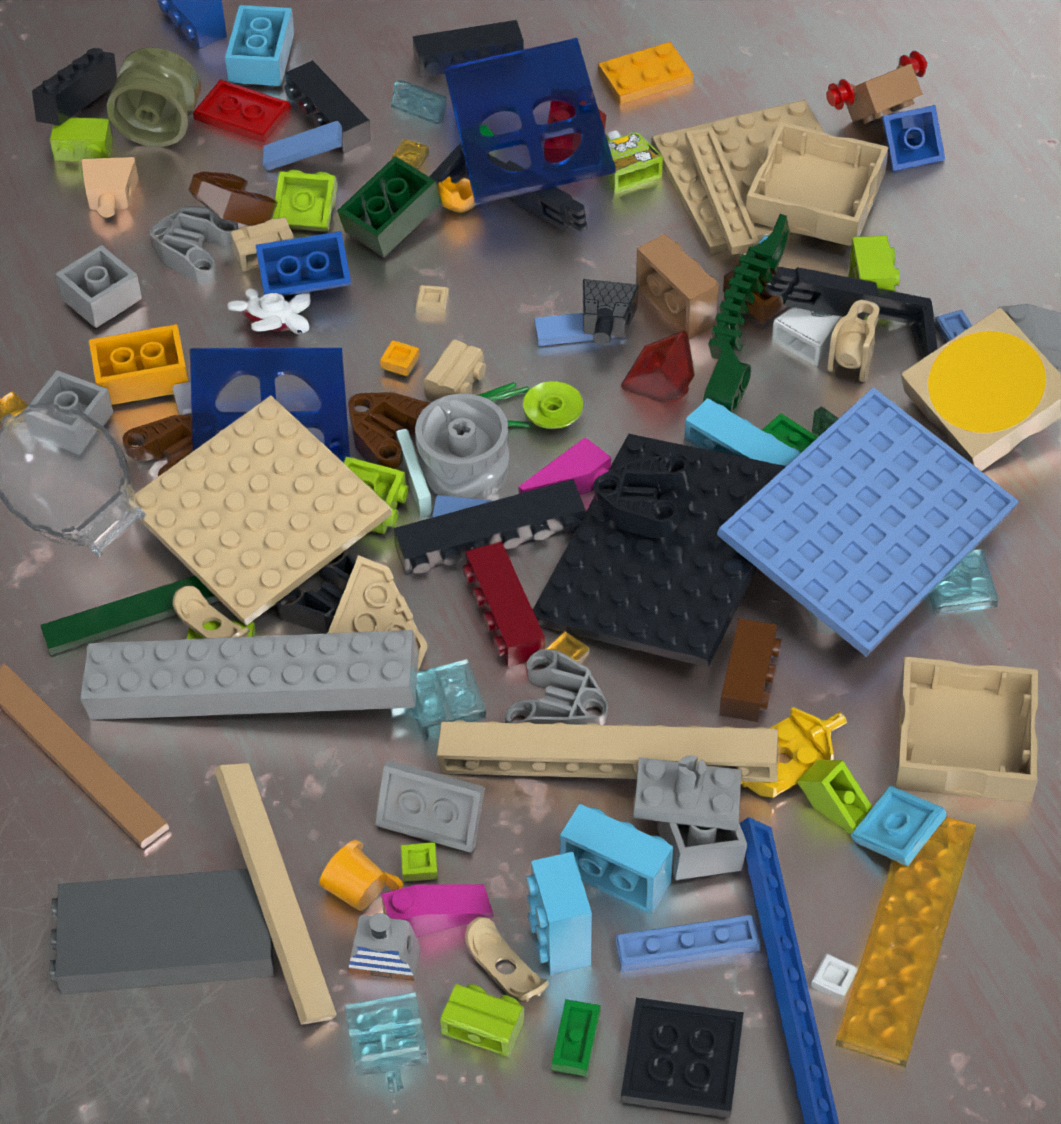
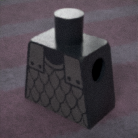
M583 279V331L586 334L593 335L595 343L606 345L610 342L611 337L622 338L626 336L638 307V284Z

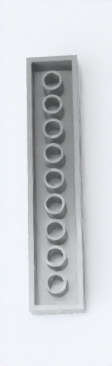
M413 630L88 643L80 700L90 720L415 708L419 651Z

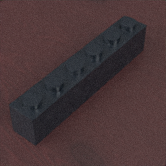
M574 479L396 527L394 528V543L405 575L412 573L420 574L433 567L444 564H456L460 560L466 559V551L502 541L506 549L517 547L520 543L531 540H544L556 533L573 532L578 526H581L580 521L585 519L586 509Z

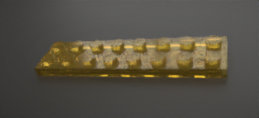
M946 816L908 866L895 860L892 861L835 1046L906 1068L975 834V824Z

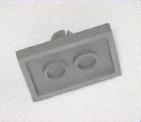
M696 756L683 757L679 762L639 757L633 818L737 831L742 770L707 766L702 759L696 764L698 760Z
M388 760L383 766L375 826L471 853L476 846L485 787Z

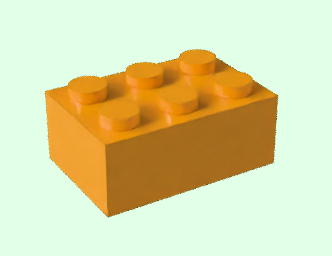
M177 324L89 339L96 385L108 389L112 405L174 394V385L189 382Z

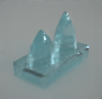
M400 79L394 84L391 107L438 125L443 122L444 111L447 107V96Z

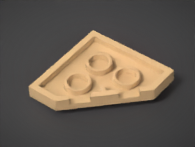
M358 555L328 633L413 630L419 651L418 673L428 645L423 635H420L413 621L414 617L403 595H400L393 581L394 577L389 567Z

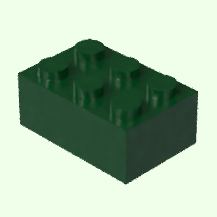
M394 156L347 200L337 212L344 232L385 258L442 201L435 180L397 156Z

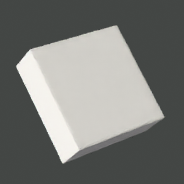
M826 953L812 979L811 988L844 1002L858 974L859 968Z

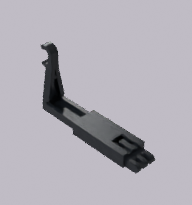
M466 140L461 142L429 176L436 181V184L449 176L451 177V182L465 174L467 169L500 188L502 196L562 231H565L569 226L581 232L588 228L584 205L574 200L570 194L511 160L504 163Z
M778 267L775 275L772 276L770 282L764 288L767 294L782 297L784 306L841 317L846 316L851 306L858 300L873 302L879 307L878 318L911 324L910 329L922 359L938 349L931 298L879 289L876 282L799 267L796 269ZM861 312L857 314V317L863 320L865 316L870 314Z

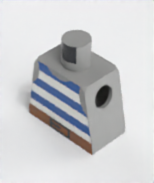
M376 913L373 916H359L348 973L415 981L421 948L410 922L389 918L384 913Z

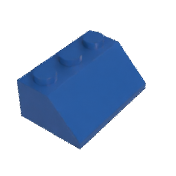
M157 0L163 13L166 12L171 17L173 24L176 27L179 26L184 31L186 38L189 41L192 40L199 49L227 37L222 0Z
M341 231L256 245L264 295L278 293L286 296L351 285Z

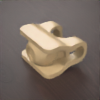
M858 300L851 306L848 314L836 323L831 335L827 371L834 372L838 364L847 369L860 368L859 381L865 382L867 380L871 357L874 352L875 327L879 316L877 304L867 300ZM866 312L870 315L867 320H861L857 317V314Z

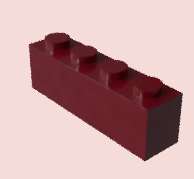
M502 541L466 551V565L462 566L463 574L467 584L472 583L474 586L473 597L477 607H483L484 609L483 619L487 631L494 632V645L498 656L504 655L508 667L527 662L535 652L545 649V636Z

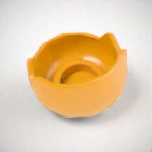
M449 176L442 182L437 183L442 201L441 204L455 212L463 213L473 209L481 195V187L468 178H462L459 182L452 183Z

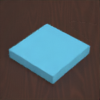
M890 785L853 831L851 837L855 843L908 866L946 818L947 813L941 806Z

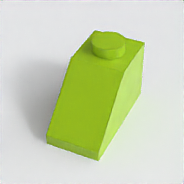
M817 760L797 780L812 806L850 834L853 833L873 807L843 760Z

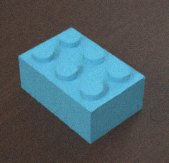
M239 5L225 56L228 82L268 86L282 85L294 37L292 8Z
M582 804L578 805L560 834V854L574 853L582 882L653 914L671 884L673 846L661 837L650 836L637 830L635 826L628 822H619L608 817L597 808H589Z
M568 852L531 861V875L526 876L529 891L527 902L530 911L527 913L531 932L537 933L539 942L536 943L540 963H547L550 975L591 966L592 912L574 853Z

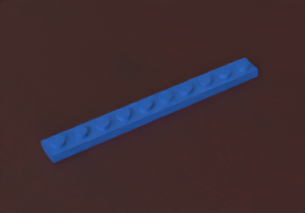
M748 817L740 822L747 842L745 853L748 864L747 871L752 882L755 896L754 903L759 914L761 935L766 946L768 967L772 973L775 998L779 1005L782 1030L786 1037L789 1063L794 1073L797 1087L796 1095L800 1101L804 1124H839L772 828Z

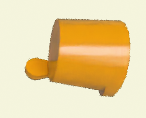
M355 839L347 843L331 858L321 874L319 885L355 909L362 911L373 903L385 884L394 891L401 889L403 882L399 877L382 871L362 852L363 843Z

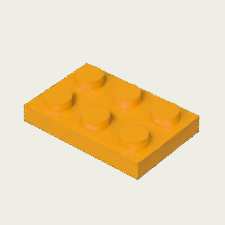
M671 41L598 63V73L619 104L693 82V72Z

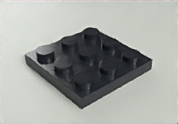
M636 997L622 1084L621 1102L731 1118L744 1012Z

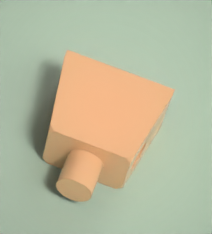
M135 157L82 159L84 184L89 208L97 210L98 214L102 217L113 216L115 209L129 208L139 179Z

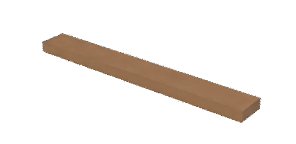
M6 664L0 667V708L126 834L143 849L169 829L168 822Z

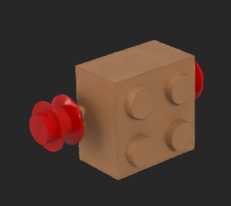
M912 51L909 57L907 55L900 56L899 66H897L896 70L856 86L850 84L846 79H841L838 86L835 83H831L826 92L827 101L837 110H841L845 103L852 122L863 119L864 124L915 104L913 98L923 95L916 76L923 77L927 69L926 58L919 52Z

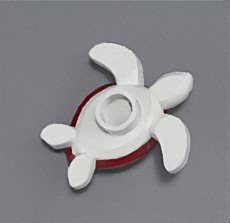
M248 289L246 291L247 302L236 300L228 303L229 310L243 313L252 323L251 329L254 331L277 333L291 330L296 334H303L310 327L307 319L298 315V313L310 305L309 292L298 293L288 303L281 294L270 293L259 298L257 290Z

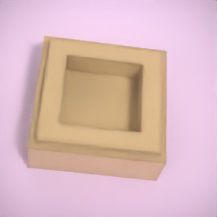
M420 285L416 302V313L445 315L449 298V287Z

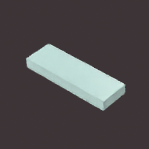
M407 429L396 431L397 442L402 448V465L420 519L430 517L432 514L431 496L409 431Z

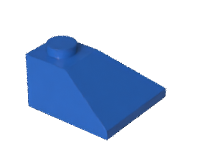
M936 105L882 116L892 171L946 160Z

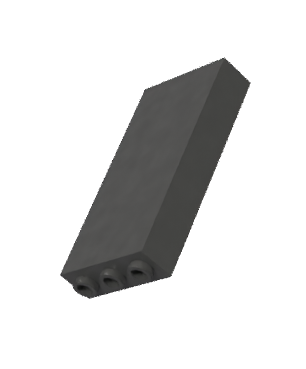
M248 868L58 884V898H52L53 919H57V928L51 929L52 950H56V960H50L49 969L50 979L57 982L60 994L274 977L273 941Z

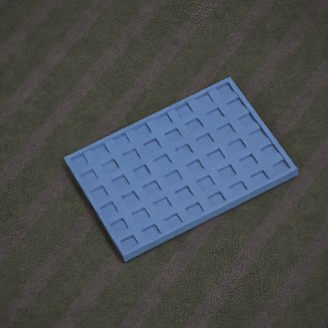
M873 387L719 527L717 535L867 657L1016 508L1019 501Z

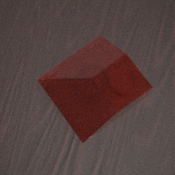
M685 330L645 345L620 386L626 391L661 403L672 399L679 400L688 393V386L695 376L689 338Z

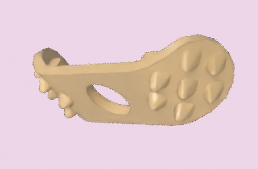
M184 586L175 592L173 597L175 612L187 626L204 639L248 636L250 632L248 627L242 629L240 625H236L207 602L197 588ZM208 621H218L221 623L220 628L216 630H206L203 628V625Z
M478 917L469 923L465 932V941L470 953L508 996L513 997L517 1001L525 1000L528 1002L532 996H540L541 992H544L549 986L547 979L540 978L502 939L492 920L486 917ZM500 960H509L515 965L516 969L511 974H502L497 971L495 964Z

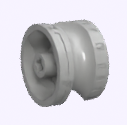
M466 393L444 396L427 405L417 419L415 433L418 460L429 492L435 497L440 495L481 500L489 498L498 492L505 484L510 470L509 450L507 448L509 442L508 421L501 408L485 397Z

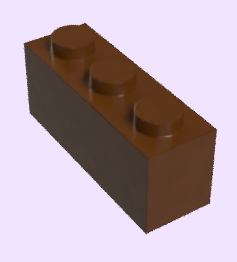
M738 618L721 694L719 715L759 722L761 710L767 711L771 691L765 689L767 683L773 684L776 665L771 664L772 657H779L782 639L776 638L777 625Z

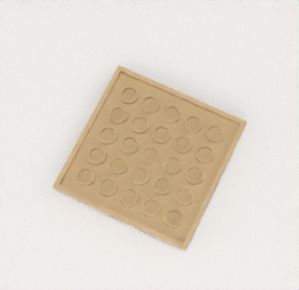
M805 99L652 136L651 145L662 155L663 167L709 255L729 251V248L686 143V131L713 127L746 207L747 194L758 169L767 158L768 147L779 122L825 133ZM752 222L760 241H762L764 236H769L774 227ZM789 232V235L797 234L795 232Z
M271 395L125 500L127 508L245 626L392 515L391 507Z

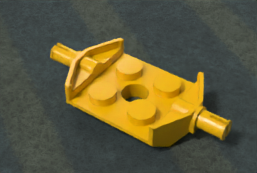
M791 708L789 717L768 728L778 729V754L788 755L791 761L788 763L778 762L777 782L741 781V785L744 788L749 787L759 796L771 798L796 785L797 780L817 760H833L834 751L831 732L847 723L845 716L839 711L826 720H820L818 717L799 709Z

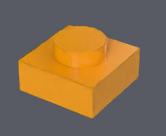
M392 340L380 359V367L408 376L420 357L419 348Z

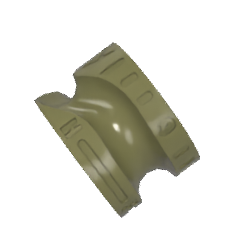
M142 48L133 51L123 61L117 81L107 102L109 119L121 134L136 143L155 147L175 144L186 134L188 116L193 114L201 92L199 76L188 61L174 52L161 48Z

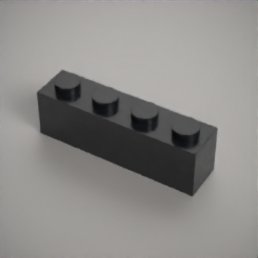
M517 20L412 36L414 59L420 77L524 61V40Z
M100 48L89 49L87 53L73 60L70 65L59 70L57 74L44 80L41 85L33 89L32 96L36 121L60 126L110 90L117 81L115 54L104 52Z
M313 60L285 72L286 85L284 89L286 95L290 100H294L299 105L304 115H308L313 120L316 128L339 121L342 126V146L338 148L343 154L371 141L370 120Z

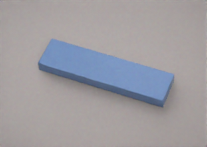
M753 914L615 935L621 972L760 951L761 947Z

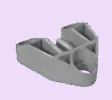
M185 206L157 222L150 229L149 234L153 249L166 266L196 283L205 284L215 279L216 268L211 254L202 249V242L231 245L230 232L223 231V229L228 228L234 231L239 228L237 222L222 219L207 207ZM199 267H208V268H210V269H208V270H201V269H198V268H199Z
M551 649L539 650L530 656L526 665L528 680L536 686L546 688L544 699L522 700L512 704L505 713V723L531 722L533 724H553L561 722L574 725H586L588 723L605 725L608 719V704L586 666L560 651ZM540 664L547 666L546 668L541 670H532L535 666ZM597 707L602 711V714L599 716L592 715L586 709ZM515 716L527 717L522 721L511 722Z

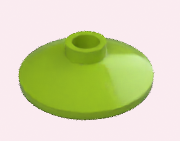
M547 381L537 384L526 393L523 399V411L526 417L535 425L543 428L557 429L566 427L574 423L580 417L583 410V399L578 390L567 383L559 381Z

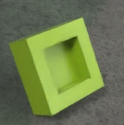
M435 842L401 845L403 882L438 879Z

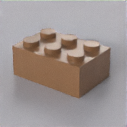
M666 234L637 248L636 284L639 285L638 292L687 340L711 329L713 325H716L715 318L718 311L719 284L713 276H709L695 259H691L682 250L681 246Z

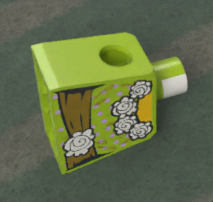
M611 131L606 135L605 142L602 144V165L614 193L662 178V155L639 133L634 132L621 136L618 131Z

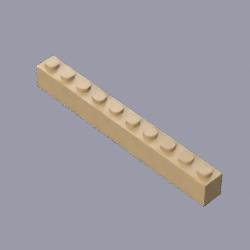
M456 720L453 722H441L437 759L441 774L637 779L639 757L679 762L683 757L696 756L698 757L696 764L702 759L707 766L742 770L741 781L777 782L779 744L778 729H768L766 727L734 728L723 726L720 728H710L695 725L667 727L665 725L633 726L630 724L599 725L596 723L574 725L561 722L533 724L531 722L499 723L497 721L483 723Z

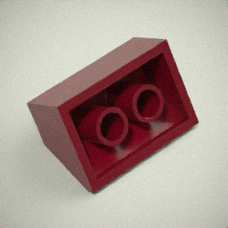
M552 91L544 144V172L600 175L602 144L604 143L607 115L580 93Z

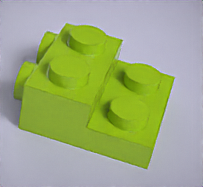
M299 170L279 171L275 197L278 204L272 219L276 220L285 217L290 229L329 232L331 213L335 208L338 187L335 176L326 172L307 174Z
M346 456L344 464L391 507L392 515L371 530L385 535L388 527L394 528L398 519L396 507L398 503H405L408 497L409 486L405 483V472Z

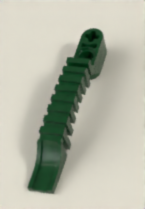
M780 214L768 238L755 246L749 247L746 255H741L739 259L740 266L736 265L733 271L735 278L731 277L728 283L730 290L726 289L724 293L725 301H722L719 306L721 313H718L715 318L717 326L713 325L711 330L713 338H710L708 346L711 357L718 359L706 387L703 402L708 398L717 404L723 405L734 414H736L751 376V365L740 362L734 350L741 352L743 347L739 340L743 334L739 326H743L745 322L741 313L747 315L749 308L745 302L753 304L755 297L752 291L762 292L764 287L760 280L767 283L770 282L772 278L770 270L776 271L781 261L790 232L787 215Z

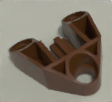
M202 171L193 174L188 189L193 198L222 219L248 226L271 220L278 204L276 200L268 196L245 191L248 181L230 173Z
M394 392L355 394L349 399L348 408L356 450L366 462L392 469L398 468L403 458L401 445L397 442L396 431L407 429L410 435H416L415 426L417 419L430 403ZM364 406L367 407L368 410L364 412H358L355 410V407Z
M173 415L132 428L125 432L122 438L125 453L135 460L147 461L167 458L168 463L160 468L158 472L159 477L217 435L219 430L216 419L210 415ZM205 428H213L209 433H199Z

